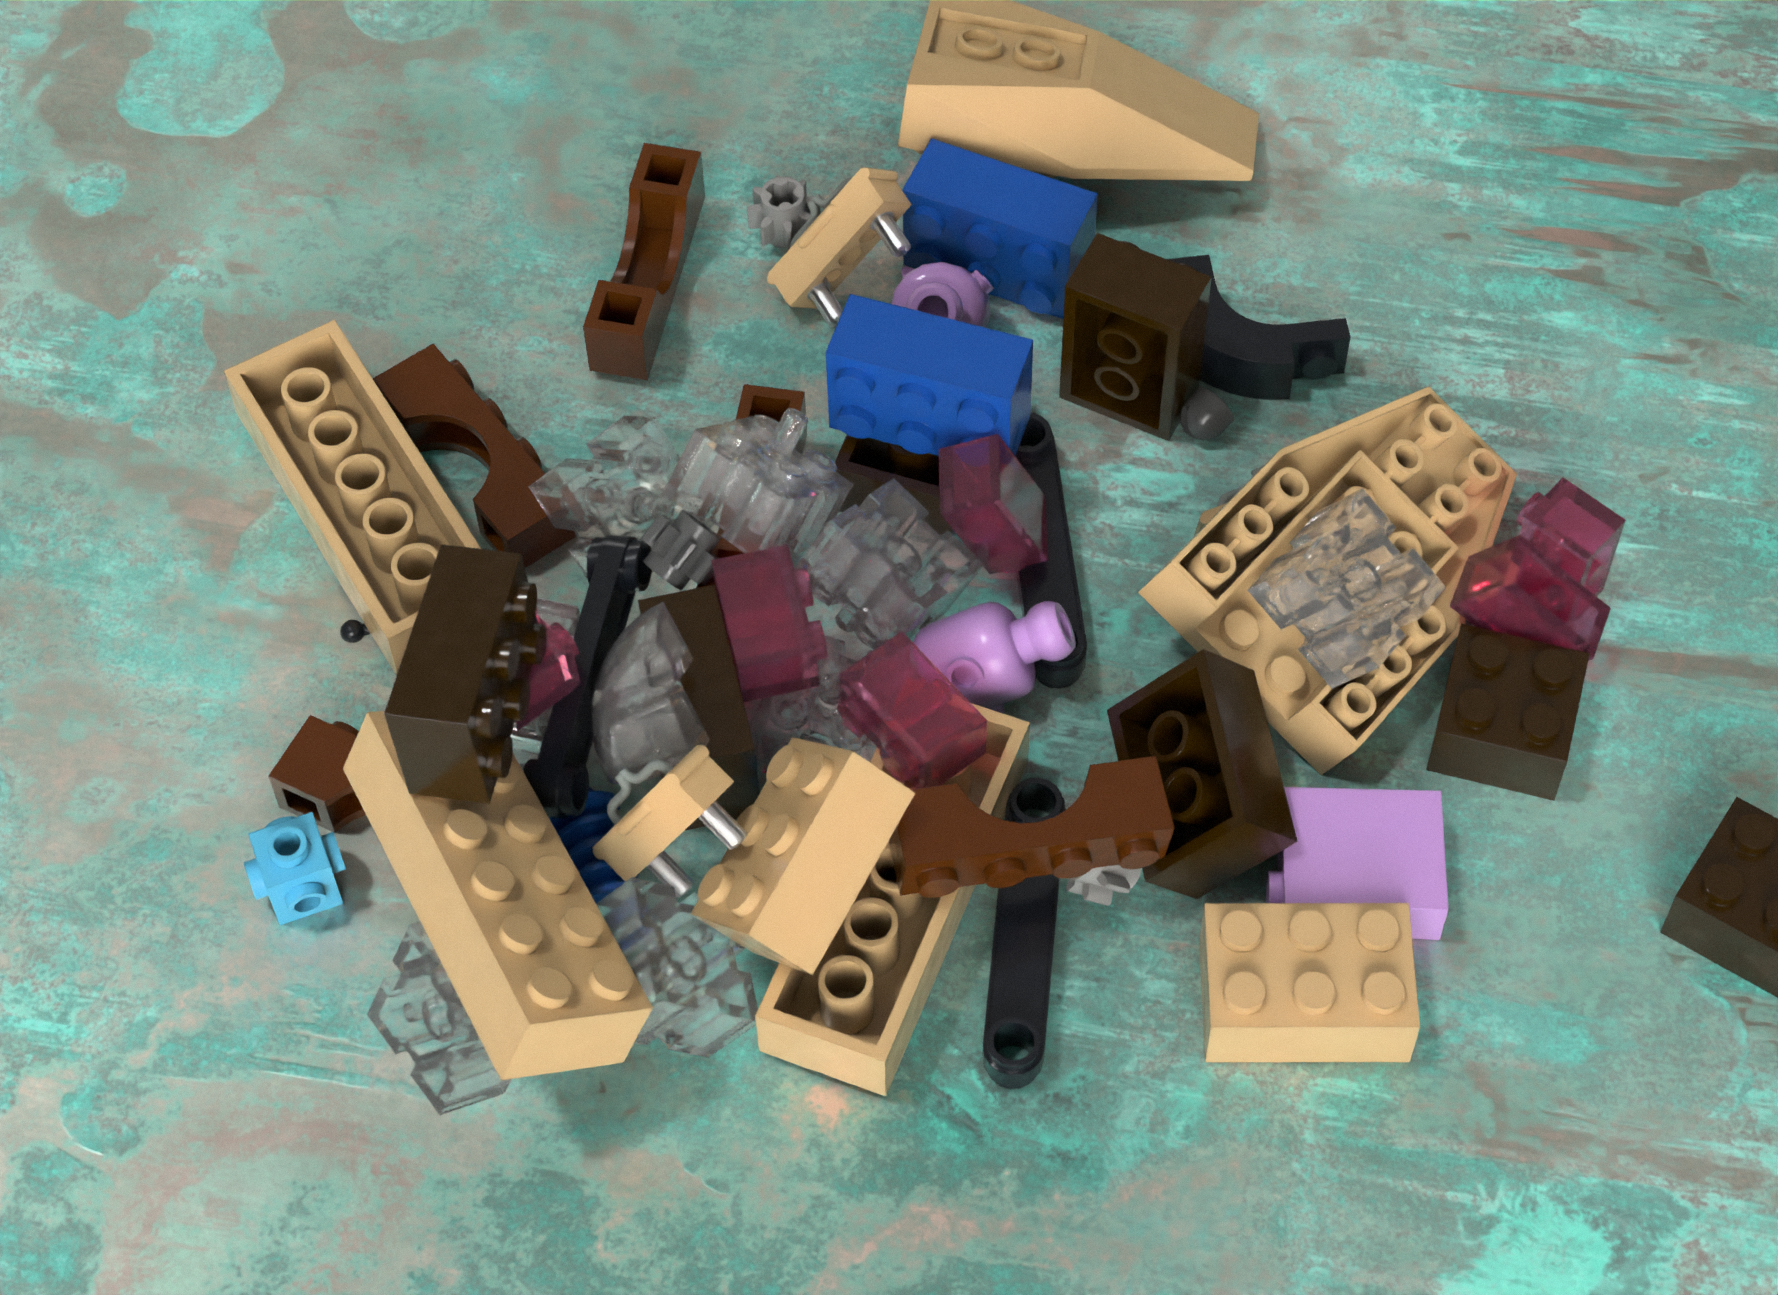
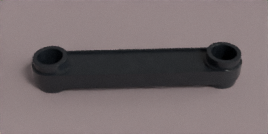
M1031 413L1009 474L1001 472L1022 617H1025L1030 608L1043 601L1058 602L1065 610L1075 635V648L1066 658L1054 662L1043 659L1034 662L1036 679L1049 688L1061 689L1069 687L1078 681L1084 671L1087 641L1055 439L1049 422L1042 416Z
M607 535L605 538L595 537L588 550L586 569L589 587L538 759H529L523 768V772L547 816L551 818L564 819L568 816H580L587 803L589 774L586 763L636 591H645L647 589L652 570L643 562L650 553L651 546L643 540H638L636 537Z
M1039 777L1028 778L1019 782L1009 795L1006 804L1005 820L1017 823H1032L1053 818L1066 810L1064 798L1058 787L1049 780ZM1029 809H1040L1047 812L1048 815L1034 818L1027 816L1023 812ZM1053 874L1028 877L1014 886L998 888L982 1056L984 1068L990 1078L999 1086L1008 1089L1022 1088L1030 1084L1041 1072L1044 1062L1060 878L1055 877ZM1006 1046H1018L1025 1049L1029 1054L1022 1059L1010 1060L1001 1056L998 1051Z

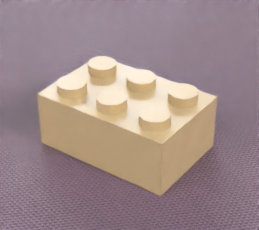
M792 737L788 745L781 748L770 761L766 772L767 781L754 804L747 807L736 820L747 832V836L738 847L732 850L727 849L720 863L712 867L704 876L698 889L699 900L691 914L752 953L813 975L914 797L915 792L854 751Z
M1204 903L1199 936L1205 1062H1410L1420 1029L1409 903Z

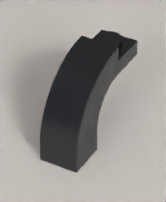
M1209 255L1167 259L1175 263L1190 265L1197 271L1212 276L1200 374L1202 382L1219 390L1242 397L1283 400L1290 399L1293 379H1322L1330 375L1344 374L1351 338L1346 318L1281 325L1253 321L1234 311L1223 300L1215 283Z

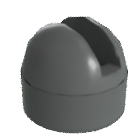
M1198 387L1185 401L1180 410V423L1184 432L1195 439H1214L1222 434L1234 421L1233 413L1216 394L1204 387Z

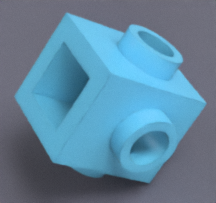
M313 812L298 817H281L273 820L263 829L248 833L256 857L243 862L256 900L269 896L279 925L343 904L334 873L346 870L334 832L320 836Z

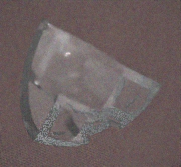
M664 602L645 611L623 630L604 659L597 676L591 706L593 744L601 770L606 780L612 784H619L615 777L625 767L637 774L648 762L654 759L663 760L674 768L695 746H706L710 740L679 681L694 659ZM655 770L646 780L664 775L665 773Z

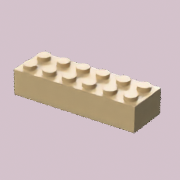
M334 319L224 370V374L238 417L397 676L440 545L481 549V547Z
M906 682L870 763L909 789L957 783L977 807L994 817L1004 820L1009 795L1020 782L1028 763L1030 722ZM888 841L813 975L781 963L778 964L755 1015L759 1051L886 1096L975 885L959 887L951 894L936 898L923 897L919 893L900 896Z
M385 711L367 712L343 770L500 1079L508 1080L623 1063L653 1007L514 754L507 777L497 779L490 804L409 794L384 716Z

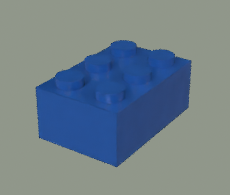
M931 138L902 189L912 204L903 214V234L911 244L910 250L906 251L907 253L903 255L904 265L916 269L923 264L945 262L964 267L971 273L977 270L994 287L988 295L1020 304L1038 314H1049L1063 319L1065 285L1095 237L1098 193Z
M850 294L826 350L829 428L841 430L854 438H872L899 445L912 453H930L961 461L974 469H991L1009 474L1031 414L1033 339Z

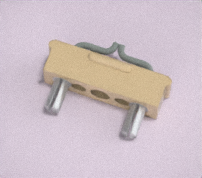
M868 167L860 168L853 177L842 181L827 199H823L818 194L807 204L810 209L809 220L796 233L791 241L790 249L769 271L767 276L768 283L776 285L789 307L818 309L830 327H836L843 308L833 295V292L872 248L882 239L893 257H901L907 253L906 251L910 250L911 244L896 222L912 204L896 182L898 178L896 171ZM818 207L825 208L819 215Z
M704 745L695 746L674 768L669 763L660 759L648 762L637 774L625 767L615 777L621 786V790L607 805V813L615 826L593 847V854L596 858L603 859L627 884L647 867L677 898L684 896L692 888L694 881L664 849L697 818L729 850L738 847L744 841L747 832L716 802V799L734 781L709 756V750ZM655 770L665 773L666 776L623 818L619 815L617 808L631 793L630 783L639 784L645 781Z

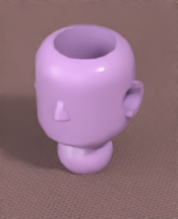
M945 262L923 264L916 269L908 266L902 268L903 279L894 290L891 304L985 328L988 327L991 316L988 293L994 287L977 270L971 273L964 267Z
M1043 601L1030 608L1025 617L1017 619L1012 611L1002 604L986 602L921 628L913 641L912 660L921 687L1004 713V703L1023 697L1033 690L1036 679L1034 662L1041 659L1050 662L1062 660L1072 653L1076 641L1070 620L1058 602Z

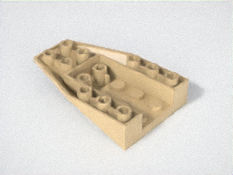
M930 0L907 82L898 147L913 149L922 155L932 138L1050 178L1060 176L1071 179L1251 181L1254 171L1259 113L1100 31L1015 1Z
M1428 386L1280 449L1138 593L1197 652L1205 649L1254 670L1267 722L1322 776L1355 752L1458 636L1461 623L1465 624L1517 473Z

